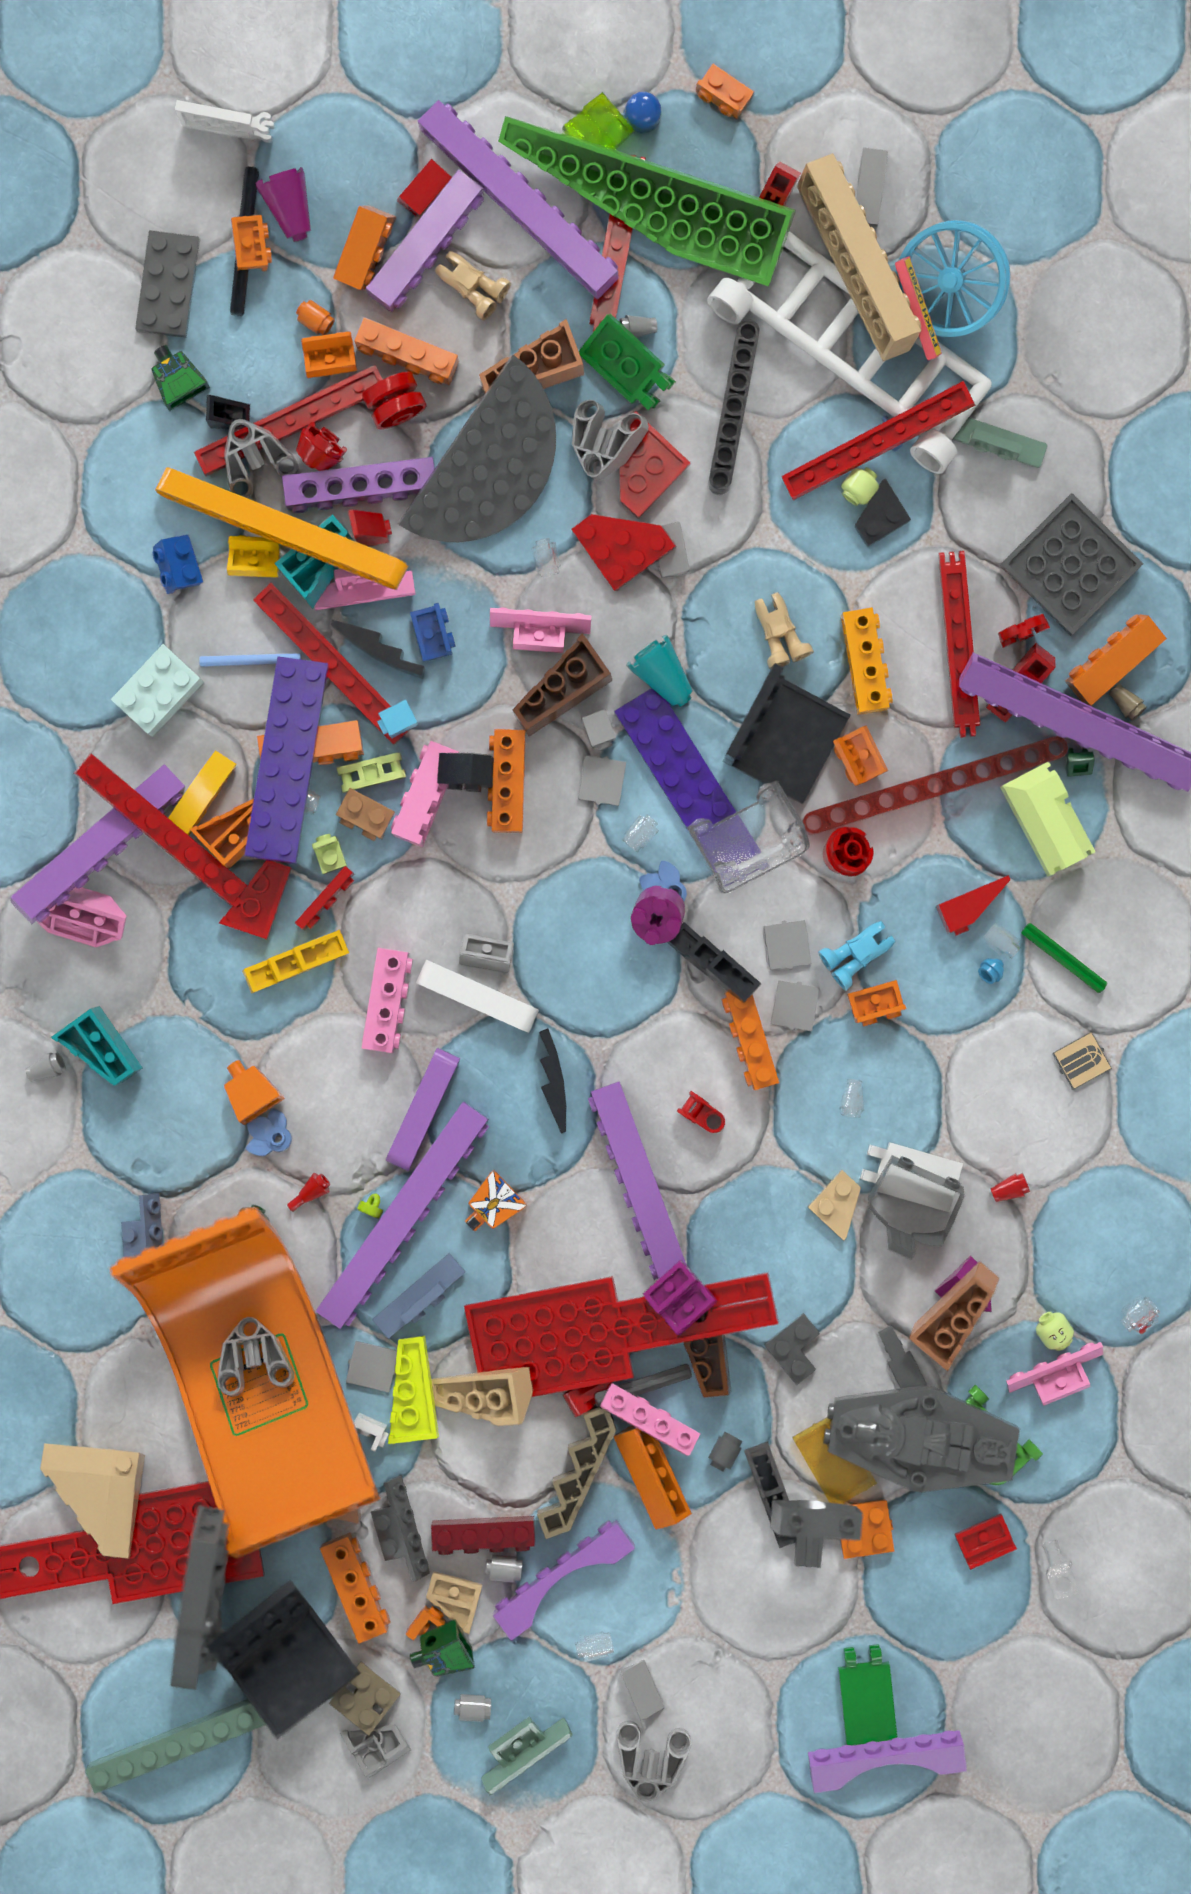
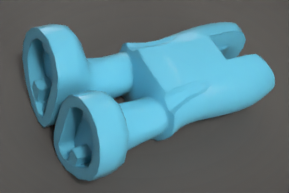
M882 921L868 926L855 938L847 940L846 944L835 950L823 948L818 951L823 964L829 971L834 969L848 956L851 955L854 958L831 973L835 981L845 991L853 985L852 977L862 967L866 968L873 959L888 951L896 942L892 936L880 941L879 944L875 942L873 936H876L885 928Z

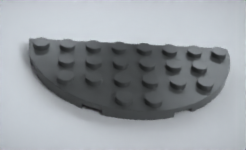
M512 354L398 522V525L414 534L435 541H474L486 538L509 527L520 519L538 499L548 481L554 463L556 451L555 419L549 399L541 383L534 373L515 355Z

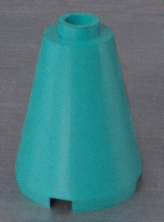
M663 635L664 641L659 643L657 640H654L634 656L636 661L633 664L629 661L626 666L672 706L678 704L681 707L692 698L690 694L693 690L670 638L667 635Z

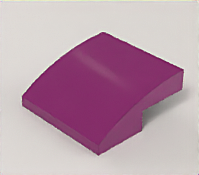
M682 1260L677 1262L643 1293V1296L654 1310L663 1316L677 1335H681L718 1302Z

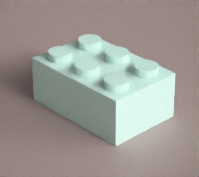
M162 644L111 700L147 734L153 737L204 681Z

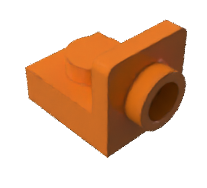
M425 1605L408 1627L405 1635L414 1641L417 1635L421 1636L426 1633L431 1625L428 1623L429 1620L437 1627L445 1624L444 1614L434 1606L429 1608Z

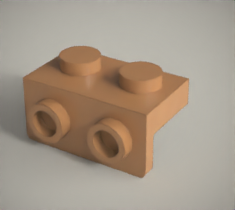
M349 788L336 816L341 818L340 824L350 829H353L355 825L363 830L361 835L375 841L376 838L383 839L395 811Z

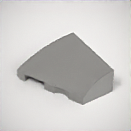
M395 1724L375 1728L369 1736L362 1730L350 1732L345 1730L340 1733L367 1779L411 1751Z

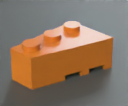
M370 205L359 206L333 279L359 290L366 289L375 277V272L373 271L377 262L379 263L382 258L384 245L392 231L396 216Z

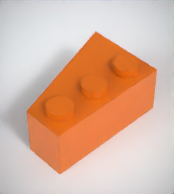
M254 799L190 829L228 869L245 855Z

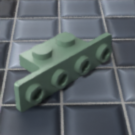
M968 418L953 437V440L973 446L978 451L997 454L1002 459L1015 460L1036 468L1041 466L1048 446L1044 442L972 418Z
M529 1716L489 1745L490 1753L500 1764L482 1776L481 1779L486 1792L491 1795L500 1790L505 1784L522 1774L531 1765L543 1759L553 1749L565 1743L572 1736L567 1721L562 1718L543 1732Z

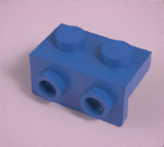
M189 534L161 539L153 546V559L158 564L161 573L160 581L167 594H172L177 589L198 586L203 583Z
M435 603L432 607L410 612L423 662L453 655L451 648L456 646L452 632L447 633L445 623H449L446 608L440 609L439 603Z

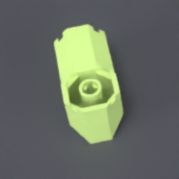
M1049 762L1000 787L1047 877L1096 852L1076 816L1071 802L1065 803L1064 799L1069 796L1059 775L1055 770L1049 772L1047 769L1051 766Z

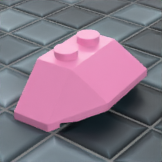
M75 887L68 893L70 897L60 906L55 904L49 910L51 912L50 915L39 923L48 933L93 947H99L122 939L127 916L111 896L83 887L80 889Z

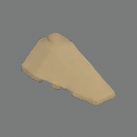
M529 1367L431 1379L435 1406L456 1413L463 1412L472 1415V1418L478 1420L485 1419L497 1426L522 1424L533 1393Z

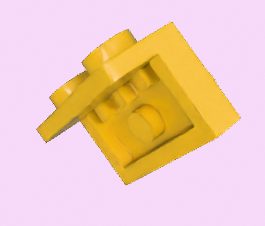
M244 535L228 537V576L278 578L279 569L274 563L281 556L280 544L263 537H247Z

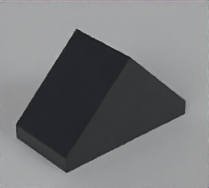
M207 395L206 422L210 428L229 429L235 420L244 419L249 421L250 404ZM240 424L235 429H242L246 426Z

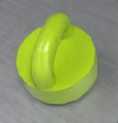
M377 1193L370 1195L367 1202L360 1200L357 1207L358 1211L376 1219L381 1218L384 1211L378 1208L381 1200Z

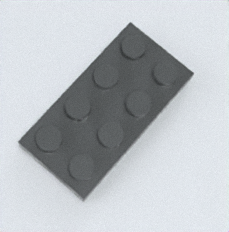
M149 230L135 326L136 331L187 337L200 243L198 236Z

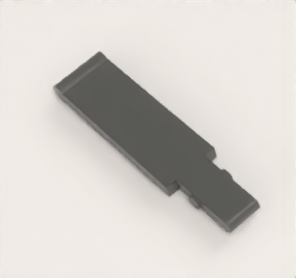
M892 1325L879 1331L878 1334L885 1346L884 1349L891 1358L887 1363L899 1387L928 1386L911 1352L905 1353L902 1347L903 1344L898 1339Z

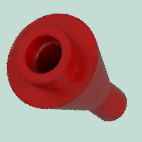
M313 1173L299 1192V1195L287 1204L288 1208L294 1212L304 1203L329 1193V1180L323 1174Z

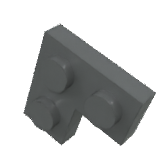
M802 1313L766 1342L764 1346L793 1382L798 1385L816 1370L800 1349L820 1333L807 1316Z

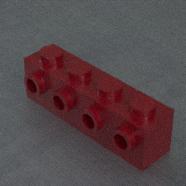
M534 1516L433 1520L431 1524L432 1551H438L439 1555L453 1554V1550H464L465 1554L478 1553L479 1549H489V1552L497 1553L504 1552V1548L515 1547V1551H528L530 1547L535 1546Z

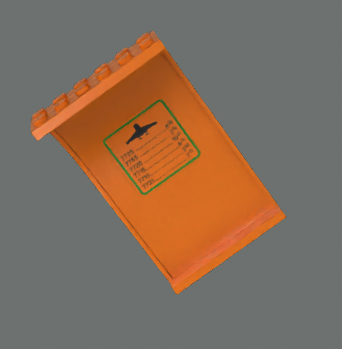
M257 1208L244 1209L237 1216L230 1219H219L214 1222L213 1226L208 1228L194 1229L186 1237L181 1239L172 1238L161 1247L147 1248L141 1252V1255L134 1258L126 1257L116 1262V1265L110 1267L112 1277L136 1297L151 1321L164 1348L186 1408L217 1508L225 1510L223 1523L229 1524L227 1534L229 1544H226L229 1555L235 1558L380 1500L323 1331L307 1290L279 1234ZM253 1317L279 1339L293 1368L295 1377L293 1383L287 1387L276 1386L269 1379L266 1363H264L261 1341L259 1342L262 1365L254 1368L246 1367L244 1345H241L244 1365V1389L237 1396H228L218 1386V1370L223 1343L242 1319ZM253 1322L247 1323L244 1327V1334L246 1336H252L257 1331V1326ZM285 1368L279 1369L275 1375L278 1382H285L289 1377L288 1370ZM235 1377L229 1378L225 1383L228 1391H235L239 1386L238 1379Z

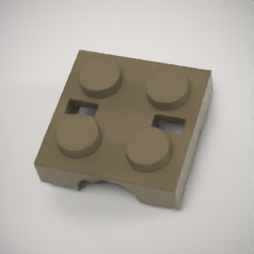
M361 1661L357 1666L361 1674L350 1682L356 1687L354 1693L348 1690L346 1685L335 1694L329 1704L369 1736L401 1693ZM376 1704L384 1709L381 1714L372 1709Z

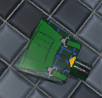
M163 345L154 351L159 364L153 366L151 370L163 402L169 411L211 388L204 376L182 351L172 355L167 345Z
M456 1619L422 1634L420 1637L421 1650L410 1654L411 1664L414 1669L427 1665L433 1676H442L475 1668L473 1648Z

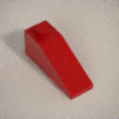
M779 161L773 168L759 198L785 206L802 173Z
M348 510L356 542L368 547L389 543L388 535L392 534L389 519L384 520L382 513Z
M1035 643L1017 663L1013 671L1042 683L1056 668L1055 657ZM990 704L986 705L988 710L1005 723L1012 716L1006 708L1000 705L998 707Z
M1009 875L936 905L947 934L954 932L955 936L969 931L968 925L973 924L1011 880Z

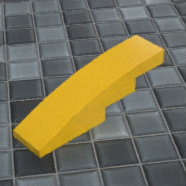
M215 750L168 818L190 836L192 833L190 829L197 826L204 817L208 807L221 791L223 784L235 770L236 763Z
M337 930L247 967L242 972L252 994L349 954L341 931Z

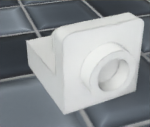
M359 1413L354 1422L355 1427L358 1428L357 1432L367 1437H371L372 1434L376 1436L371 1447L372 1451L375 1452L378 1446L383 1448L389 1434L385 1432L387 1424Z

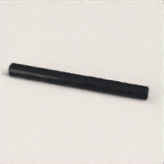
M247 166L244 169L240 217L254 216L256 182L258 181L259 174L256 167ZM236 256L230 313L235 316H243L249 269L237 270Z

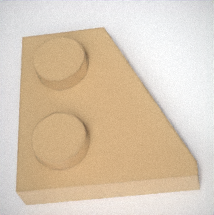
M841 1170L807 1207L844 1241L847 1238L861 1187Z
M433 1571L426 1598L435 1606H438L449 1619H456L462 1630L469 1634L483 1584Z

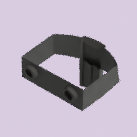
M892 1155L868 1195V1208L887 1227L888 1250L912 1260L916 1253L915 1241L930 1246L942 1247L964 1200V1186H961V1183L952 1177L943 1178L914 1165V1162L907 1157L901 1156L898 1158ZM891 1164L960 1194L944 1230L933 1233L912 1232L910 1235L889 1226L888 1222L878 1214L871 1202Z
M807 1500L772 1501L771 1529L778 1535L796 1536L795 1566L821 1568L823 1539L861 1541L863 1512L857 1506Z

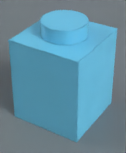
M406 700L380 712L381 720L377 721L383 734L389 733L391 738L419 725Z

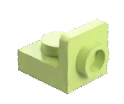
M325 834L317 837V842L311 844L315 850L322 874L347 866L336 836L331 837L330 834Z

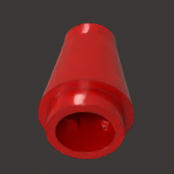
M1015 1173L990 1188L995 1202L1025 1197V1194L1030 1192L1023 1173L1019 1175Z

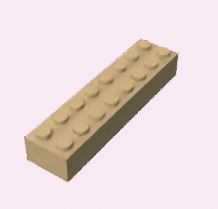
M833 153L806 163L797 185L798 191L882 361L884 362L909 352L921 332V323L918 317L913 315L910 309L909 298L905 293H902L899 287L898 276L891 270L887 254L880 248L876 232L873 227L869 226L865 210L862 205L858 204L855 198V190L844 176L843 165L840 161L836 160Z

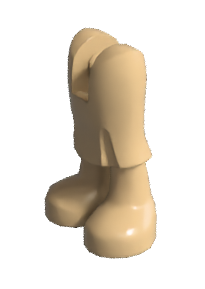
M449 251L446 259L456 269L451 272L439 264L435 269L436 274L445 283L460 292L464 299L472 302L476 307V315L481 320H486L497 307L496 302L501 303L511 287V282L506 278L493 281L486 277L483 271L474 268L462 256ZM478 286L488 293L491 298L485 297L476 291Z
M778 592L771 595L775 608L773 612L768 613L762 598L754 601L756 614L765 632V640L768 641L771 656L767 660L770 670L775 663L782 667L790 663L789 656L780 641L782 637L786 640L792 662L802 660L814 653L809 643H801L795 632L796 627L790 620L786 604Z

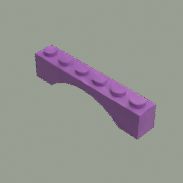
M617 1520L613 1523L607 1521L597 1529L598 1534L592 1538L587 1536L577 1544L578 1549L571 1554L569 1551L557 1558L556 1561L558 1563L551 1569L548 1566L543 1568L536 1574L537 1579L531 1584L528 1582L523 1583L515 1590L516 1595L510 1599L505 1597L494 1606L496 1610L493 1612V1617L511 1641L532 1626L535 1612L542 1598L559 1579L585 1566L615 1564L635 1549V1544Z
M960 1730L944 1731L943 1733L931 1735L921 1734L917 1737L903 1739L894 1738L882 1742L872 1741L854 1746L844 1745L840 1748L818 1749L808 1752L814 1793L840 1790L848 1781L859 1774L885 1765H917L930 1769L940 1775L967 1771L964 1743Z

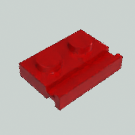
M1001 1513L954 1534L970 1570L1017 1550Z

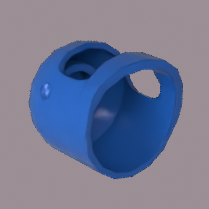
M646 91L632 95L624 109V118L628 126L638 133H648L654 130L661 118V104L658 98Z

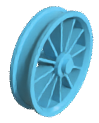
M960 220L935 224L917 234L907 244L899 258L900 260L910 256L911 259L915 253L939 272V275L915 272L916 277L938 279L937 285L921 291L922 294L937 287H940L942 290L928 309L929 315L943 295L948 293L945 326L931 321L937 336L959 337L978 330L997 315L1007 298L1011 278L1007 255L999 241L989 231L977 224ZM955 230L952 265L948 261L937 232ZM962 231L978 238V241L960 266L957 267ZM929 236L933 238L945 269L918 249V246ZM981 242H983L991 251L994 259L968 271L963 270V267ZM996 261L999 282L966 278V274ZM899 279V287H900L902 293H904L903 288H902V285H901V282H900V279ZM964 283L998 286L993 304L991 305ZM961 289L988 309L987 313L976 322L973 321ZM954 292L968 325L950 327Z

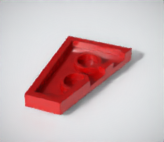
M266 860L248 883L249 885L233 903L227 914L220 920L219 924L268 940L292 868Z

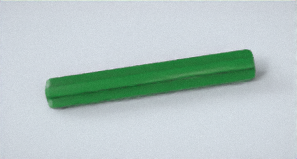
M1028 923L1023 928L1022 935L1097 993H1101L1106 988L1108 983L1032 923Z

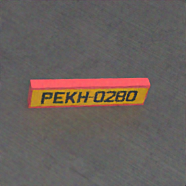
M910 256L895 262V267L903 291L909 298L910 309L921 323L919 338L926 359L931 360L937 358L942 352Z

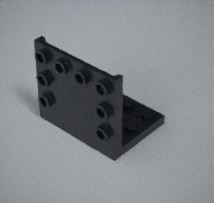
M775 663L722 762L803 805L835 745L833 741L839 738L851 715L785 680V676L781 674L784 668Z
M291 1580L206 1646L216 1660L230 1673L277 1740L361 1674Z

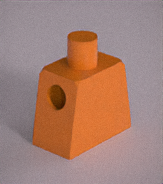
M240 1060L231 1063L227 1067L233 1079L227 1082L224 1088L238 1121L243 1125L248 1124L285 1099L257 1067L251 1066L246 1070Z

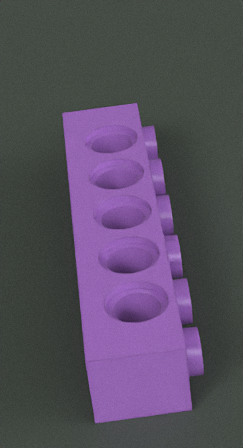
M433 457L285 475L282 476L285 504L288 511L304 513L308 511L307 508L317 507L318 510H328L337 504H343V507L356 506L360 501L376 504L383 502L384 498L393 497L394 501L408 499V495L419 493L435 469ZM407 475L417 476V482L414 485H406L404 479ZM390 478L392 485L389 488L383 489L379 486L380 480ZM358 481H365L367 483V488L362 492L354 490V485ZM334 484L342 486V491L337 495L329 493L330 487ZM309 487L317 489V494L313 498H306L304 496L305 490Z

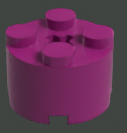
M652 886L645 889L639 895L631 914V924L635 933L649 945L662 944L672 940L679 933L684 919V901L673 889H666L661 886Z

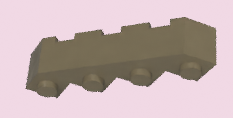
M597 1406L583 1414L590 1437L568 1444V1451L575 1469L553 1477L552 1481L560 1502L537 1511L545 1539L570 1531L610 1442L615 1435L616 1426L610 1412Z

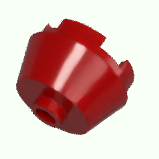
M310 422L307 428L302 429L296 452L302 458L303 463L311 469L315 468L318 471L329 470L343 461L347 447L343 446L341 448L337 444L340 439L329 429L323 426L319 430L315 427V422Z
M841 827L832 832L823 848V860L826 866L832 872L852 877L863 873L871 864L874 855L873 847L870 848L869 842L865 838L867 834L855 827Z

